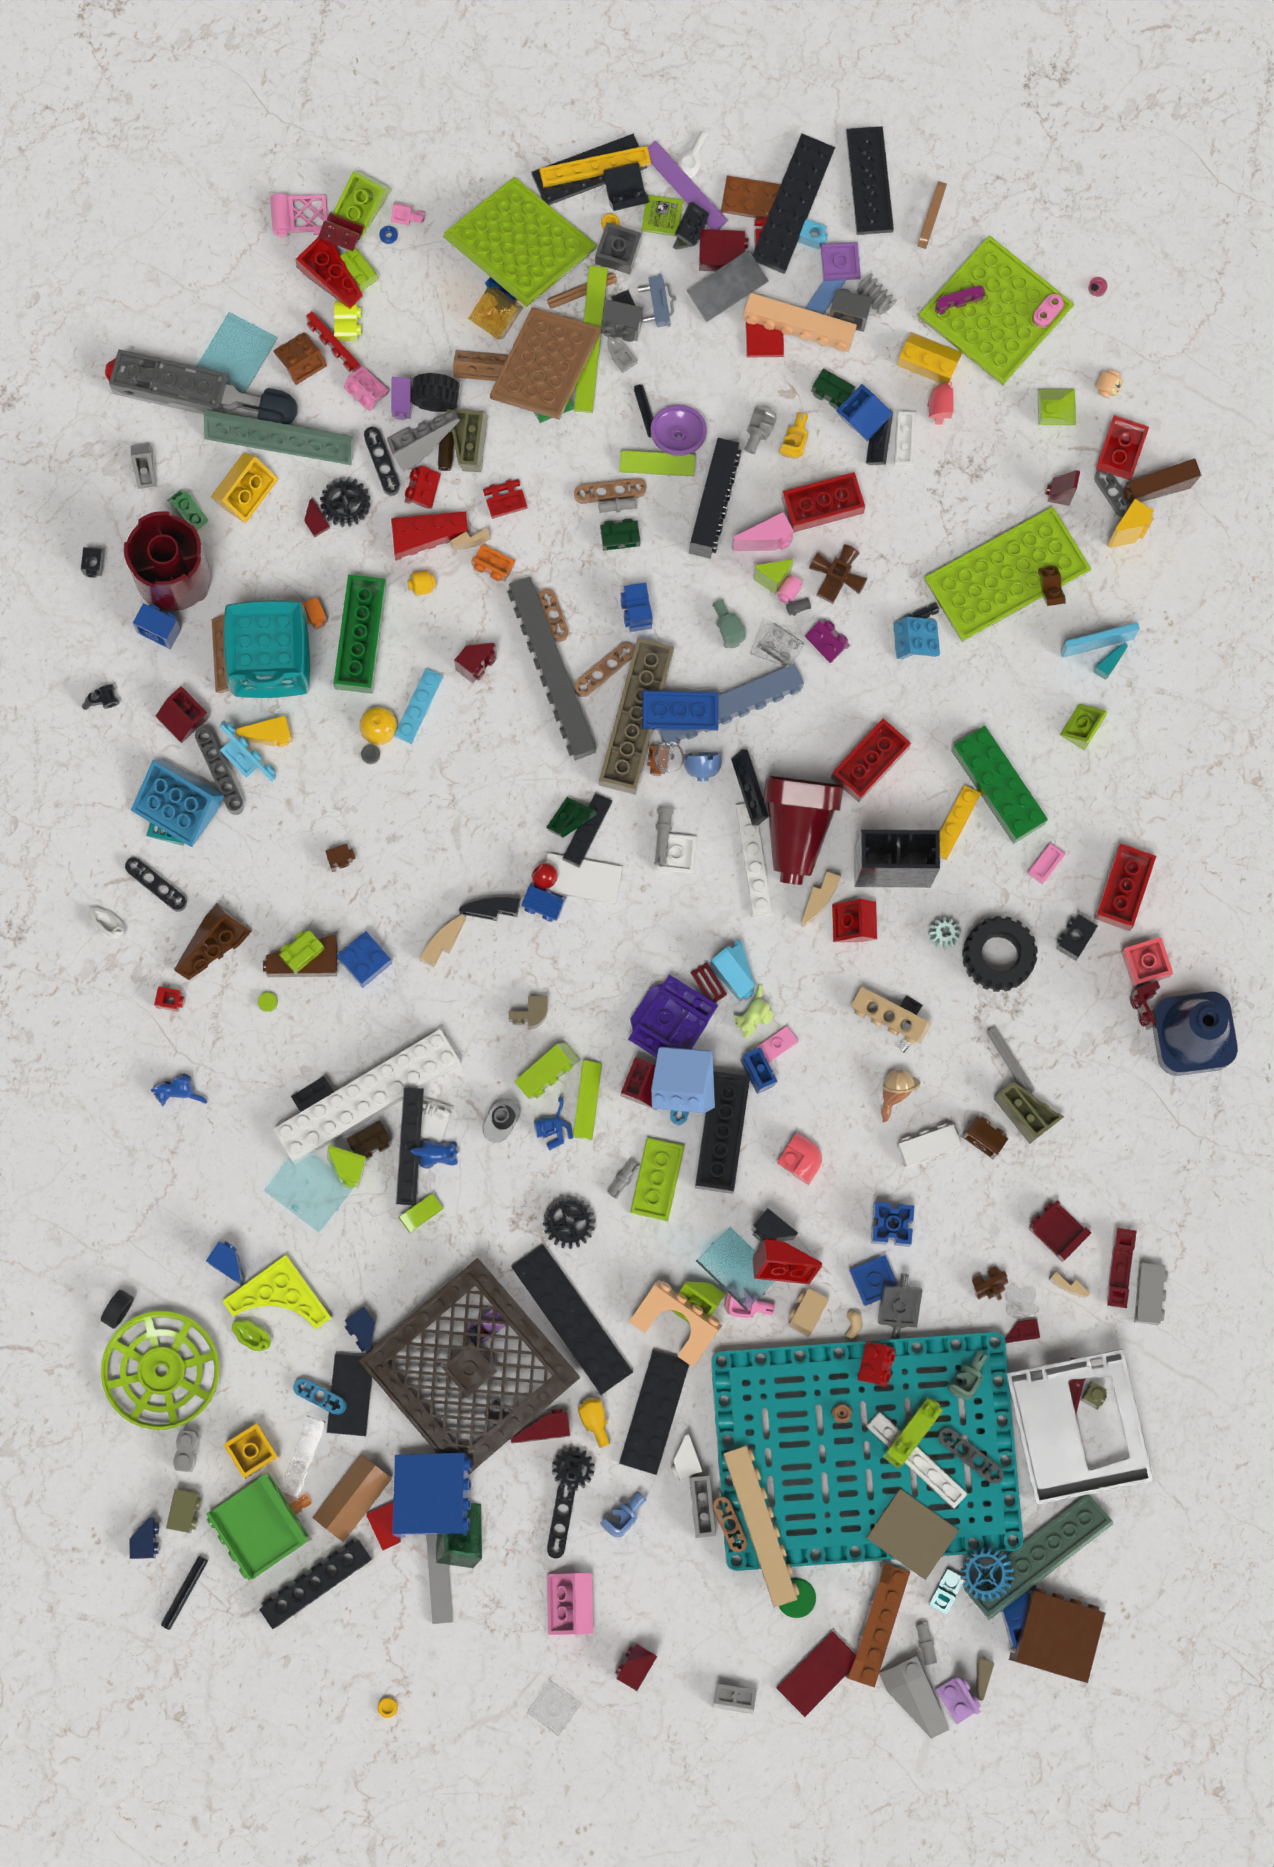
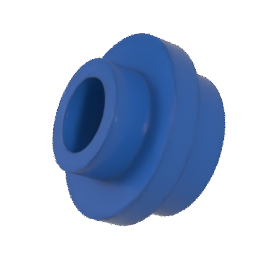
M385 226L380 230L379 237L383 243L392 244L397 240L398 233L394 227ZM388 233L392 234L390 238H387L385 235Z

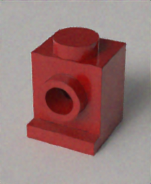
M158 986L154 1006L157 1009L179 1012V1007L183 1008L185 997L182 996L181 990ZM174 998V1003L169 1004L168 999Z

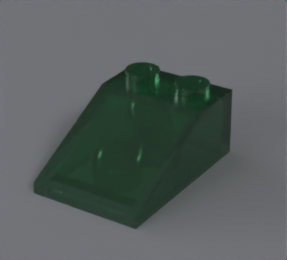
M471 1503L467 1517L470 1519V1529L467 1530V1536L462 1534L437 1535L436 1563L474 1568L482 1559L481 1504Z

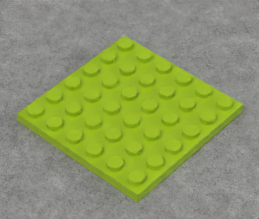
M516 177L510 179L445 231L443 238L526 307L595 251L597 247L594 242Z
M989 235L918 314V317L1004 386L1074 307V303ZM976 286L984 287L986 294L983 296V300L975 303L973 301L968 302L960 308L952 307L946 309V312L941 315L936 313L935 307L939 298ZM1057 294L1061 296L1064 304L1059 314L1047 327H1037L1033 322V315L1037 308L1049 295ZM1051 301L1053 305H1057L1056 301ZM1044 314L1040 315L1041 318H1046Z

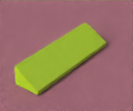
M621 450L620 473L694 477L695 454L674 456L661 452Z
M583 1060L573 1138L593 1139L602 1069L601 1063Z

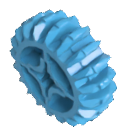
M981 1547V1554L978 1550H973L975 1557L968 1554L967 1557L970 1562L963 1561L967 1568H961L960 1570L966 1573V1576L960 1577L961 1580H967L963 1587H971L967 1593L972 1594L975 1592V1599H978L981 1595V1600L986 1601L988 1595L989 1601H994V1594L997 1599H1001L1000 1591L1003 1594H1007L1008 1592L1004 1587H1012L1010 1583H1007L1008 1579L1014 1580L1013 1576H1009V1573L1014 1572V1569L1007 1568L1012 1562H1004L1007 1555L1003 1554L1000 1556L1001 1550L999 1549L994 1553L993 1547H989L988 1551H986L985 1547ZM987 1557L996 1560L987 1567L979 1562ZM974 1566L979 1573L976 1582L973 1580ZM999 1566H1001L1002 1569L1001 1582H999L998 1578L996 1577V1572L999 1569ZM983 1569L986 1571L990 1570L989 1575L991 1579L985 1577L986 1574ZM986 1582H990L996 1588L990 1591H983L979 1587Z

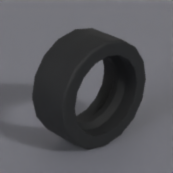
M123 1290L117 1291L107 1304L101 1316V1322L115 1329L128 1313L134 1297Z

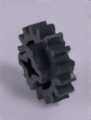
M569 1447L567 1453L561 1450V1456H555L556 1461L552 1463L555 1469L552 1470V1474L557 1475L554 1479L555 1482L561 1481L560 1487L567 1485V1490H570L571 1486H573L575 1491H577L579 1485L585 1488V1481L587 1483L591 1482L589 1476H594V1471L590 1469H593L595 1464L589 1463L592 1457H586L587 1451L580 1453L579 1447L576 1448V1451H572V1448ZM564 1462L565 1468L560 1471V1465ZM570 1466H572L573 1468L577 1467L576 1472L574 1470H570ZM586 1467V1474L583 1476L581 1470Z

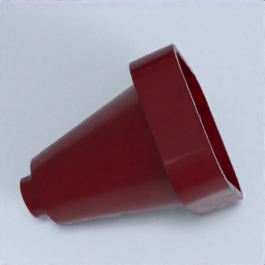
M766 776L763 800L768 803L773 870L781 872L780 882L802 885L803 876L812 875L835 810L840 811L843 793L842 785Z

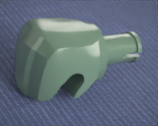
M723 599L718 600L712 606L719 617L716 625L720 628L724 647L736 648L746 638L745 627L736 613L728 612Z
M977 1351L969 1366H962L961 1371L963 1373L957 1374L955 1379H961L965 1384L961 1386L950 1384L947 1390L951 1394L963 1400L973 1398L983 1379L980 1370L988 1359L985 1354L981 1357L983 1353Z

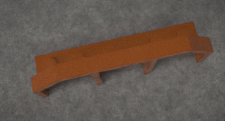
M884 1562L880 1565L882 1570L874 1599L869 1601L868 1604L871 1606L863 1635L858 1636V1640L861 1641L850 1673L846 1675L847 1679L874 1688L910 1575L909 1571Z

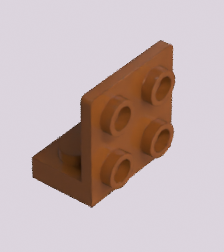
M305 332L280 345L273 351L286 367L295 385L327 367L320 350Z

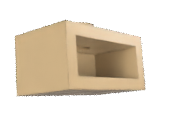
M808 1288L806 1293L802 1292L797 1300V1303L800 1304L798 1309L795 1310L793 1308L788 1317L791 1320L789 1327L810 1337L829 1299Z

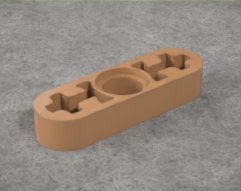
M543 589L539 593V601L554 640L562 642L568 637L566 622L555 593L551 589ZM545 594H547L548 597L552 596L550 598V607H548V603L546 600H542L544 599ZM550 611H557L559 617L556 620H551L548 617V613ZM558 623L560 630H564L563 636L555 635L557 633L556 624Z
M725 1497L717 1498L713 1503V1510L727 1543L732 1551L742 1552L747 1546V1540L732 1505ZM718 1501L727 1503L725 1507L726 1513L731 1511L732 1516H726L721 1520L720 1516L724 1514L721 1509L717 1510L716 1508L719 1505ZM727 1519L735 1521L736 1526L734 1530L728 1531L725 1529L724 1522ZM739 1530L740 1534H736L738 1540H743L741 1549L733 1547L732 1543L735 1540L733 1536L729 1538L728 1534Z

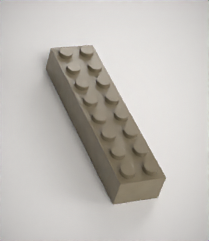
M637 637L599 778V786L636 795L653 730L642 729V691H664L674 653L673 646Z

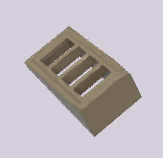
M978 1657L976 1697L978 1700L983 1701L994 1662Z

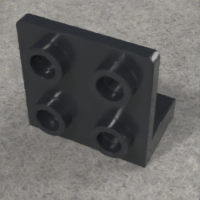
M638 162L603 170L609 205L613 211L649 203L648 195L644 191Z
M694 202L688 204L674 234L677 236L673 248L676 250L695 246L700 240L702 229L707 225L709 213Z

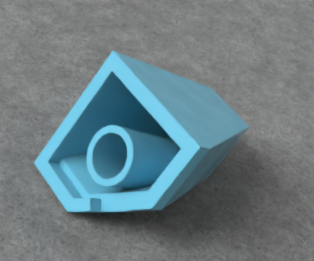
M737 940L734 943V947L731 948L729 945L711 960L710 968L740 1002L742 999L748 1000L754 994L755 984L742 942Z

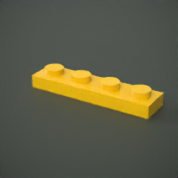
M966 785L962 788L940 831V858L944 860L948 859L981 795L980 792Z

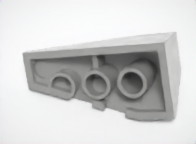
M455 410L435 417L430 423H418L417 428L410 430L407 427L387 438L391 452L403 472L414 468L416 464L420 463L460 421Z
M913 1656L879 1673L887 1692L931 1739L949 1730L917 1656Z

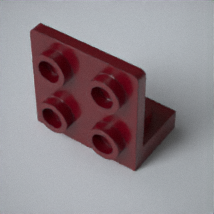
M1157 980L1136 989L1130 996L1131 1006L1134 1010L1137 1009L1140 1015L1138 1020L1146 1030L1151 1029L1156 1024L1146 1001L1157 994L1156 991L1160 988Z

